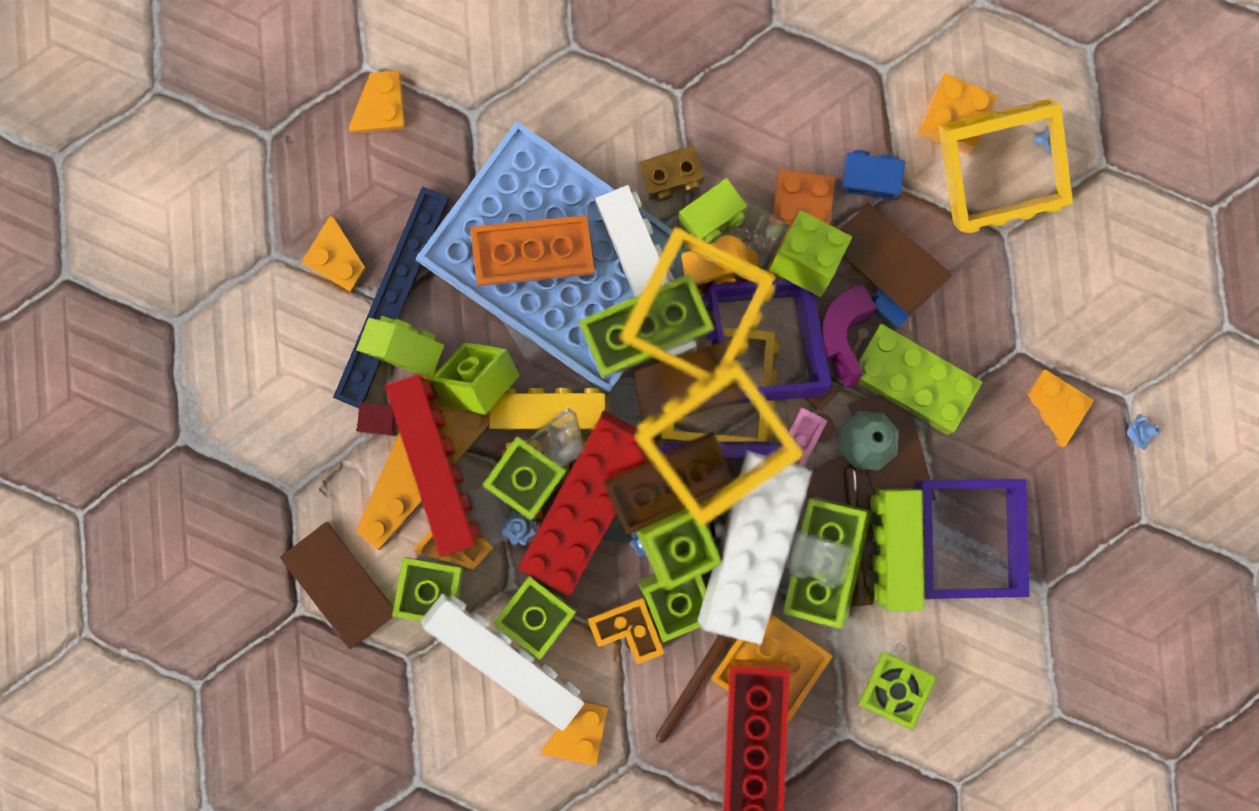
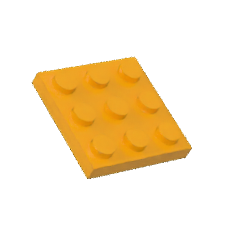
M770 613L762 643L758 644L737 638L710 679L729 692L731 659L790 662L789 723L833 656Z

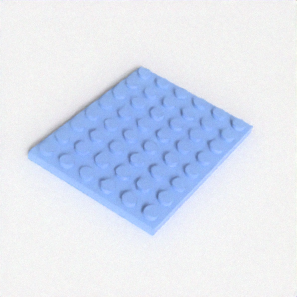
M516 121L416 257V261L607 394L624 372L621 371L602 379L579 326V320L635 297L596 206L595 198L615 189ZM639 208L642 219L647 217L654 234L650 235L653 244H659L663 252L673 230L642 208ZM587 215L595 271L593 275L477 287L470 227ZM680 246L668 270L672 273L674 280L685 276L681 254L690 250Z

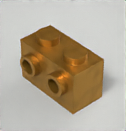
M694 145L639 162V170L649 200L656 198L657 202L671 198L673 196L672 193L681 190L684 193H690L698 190L700 184L704 182L705 177Z

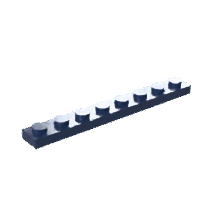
M422 186L334 393V399L359 408L360 402H365L382 362L356 350L368 318L380 320L381 316H385L393 320L400 319L422 267V264L416 261V257L437 230L450 200L448 196Z

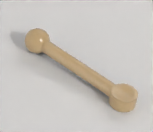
M860 328L857 331L858 338L852 349L854 356H856L862 341L869 336V331L866 328Z

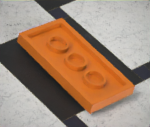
M779 169L765 272L775 276L773 280L784 279L770 272L769 269L800 210L830 225L836 177Z
M587 215L470 227L477 287L593 275L595 272Z

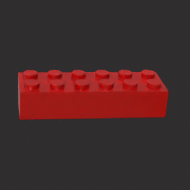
M420 374L386 384V392L439 557L448 556L480 545L478 539L482 538V532L478 521H472L469 511L473 510L472 501L469 494L462 491L460 483L464 482V477L460 466L453 463L451 455L455 454V449L451 438L444 435L442 427L446 426V421L442 410L435 407L433 400L437 399V393L429 379L426 380Z
M605 410L602 411L538 528L536 535L525 552L518 567L520 571L570 597L616 514L603 480L645 462L648 456L647 452L635 438L636 431L639 430L638 428ZM655 437L650 438L654 443Z
M730 660L723 811H784L790 662Z

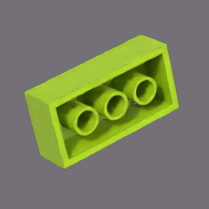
M690 274L660 286L636 337L668 352L713 332L714 328ZM641 295L579 320V326L602 379L654 358L620 341V337Z
M883 324L875 328L857 359L864 372L857 384L876 395L885 397L912 413L914 417L946 435L955 432L983 383Z
M876 488L875 495H871L870 508L872 513H875V524L871 525L872 542H876V554H872L871 558L872 570L876 571L877 583L872 584L873 600L877 601V605L888 612L924 611L922 490L912 488Z
M819 497L809 498L783 614L839 629L847 625L872 510Z

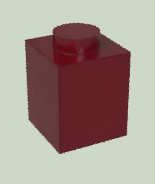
M360 402L357 432L396 436V430L399 431L390 405Z

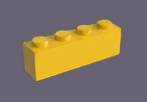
M510 388L490 410L489 429L592 431L602 411L605 410L610 413V396L602 393L600 388H585L584 393H573L571 388H556V393L544 394L545 389L528 388L527 394H516V389Z

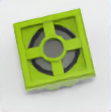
M882 651L858 705L913 731L937 677Z

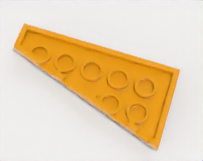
M435 368V371H434L433 376H434V375L437 373V371H438L436 368ZM423 376L426 380L429 379L430 381L431 377ZM437 394V399L433 401L435 407L442 410L446 426L442 427L444 435H447L452 440L455 454L451 455L453 463L456 464L488 429L489 415L446 407L442 404ZM400 432L356 530L377 550L383 547L422 503Z

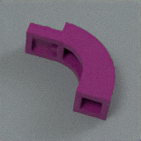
M863 284L840 294L831 303L820 323L828 365L833 364L834 374L838 380L842 381L845 388L856 385L864 373L848 345L847 330L869 321L876 310V306Z

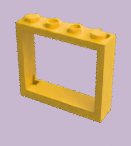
M1048 98L938 125L953 225L961 232H977L980 230V227L987 225L1002 226L1011 219H1030L1035 217L1036 213L1043 211L1058 212L1063 210L1064 206L1073 204L1060 102ZM1047 118L1057 193L968 215L957 140Z
M675 228L620 337V341L706 382L715 375L636 337L680 246L759 284L720 364L721 366L728 361L732 364L735 356L742 357L749 343L744 338L749 328L752 330L756 329L763 315L758 310L763 301L766 303L770 301L776 288L771 285L775 276Z
M723 327L724 338L733 339L737 329ZM748 330L744 338L745 340L765 342L761 387L776 386L777 368H773V357L779 356L780 340H775V332ZM767 401L774 411L775 401ZM759 411L757 438L716 435L718 441H772L773 428L768 426L767 420ZM673 422L661 431V440L690 442L705 434L674 431Z
M737 360L732 364L728 361L724 365L717 367L713 371L715 376L705 382L701 379L694 383L688 389L690 392L681 400L678 397L670 400L663 406L664 412L655 418L653 415L645 418V421L638 425L639 430L636 431L635 438L701 526L803 456V452ZM736 378L785 446L699 505L650 438Z

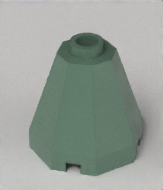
M857 411L839 427L838 452L855 469L879 471L898 455L899 430L883 412Z

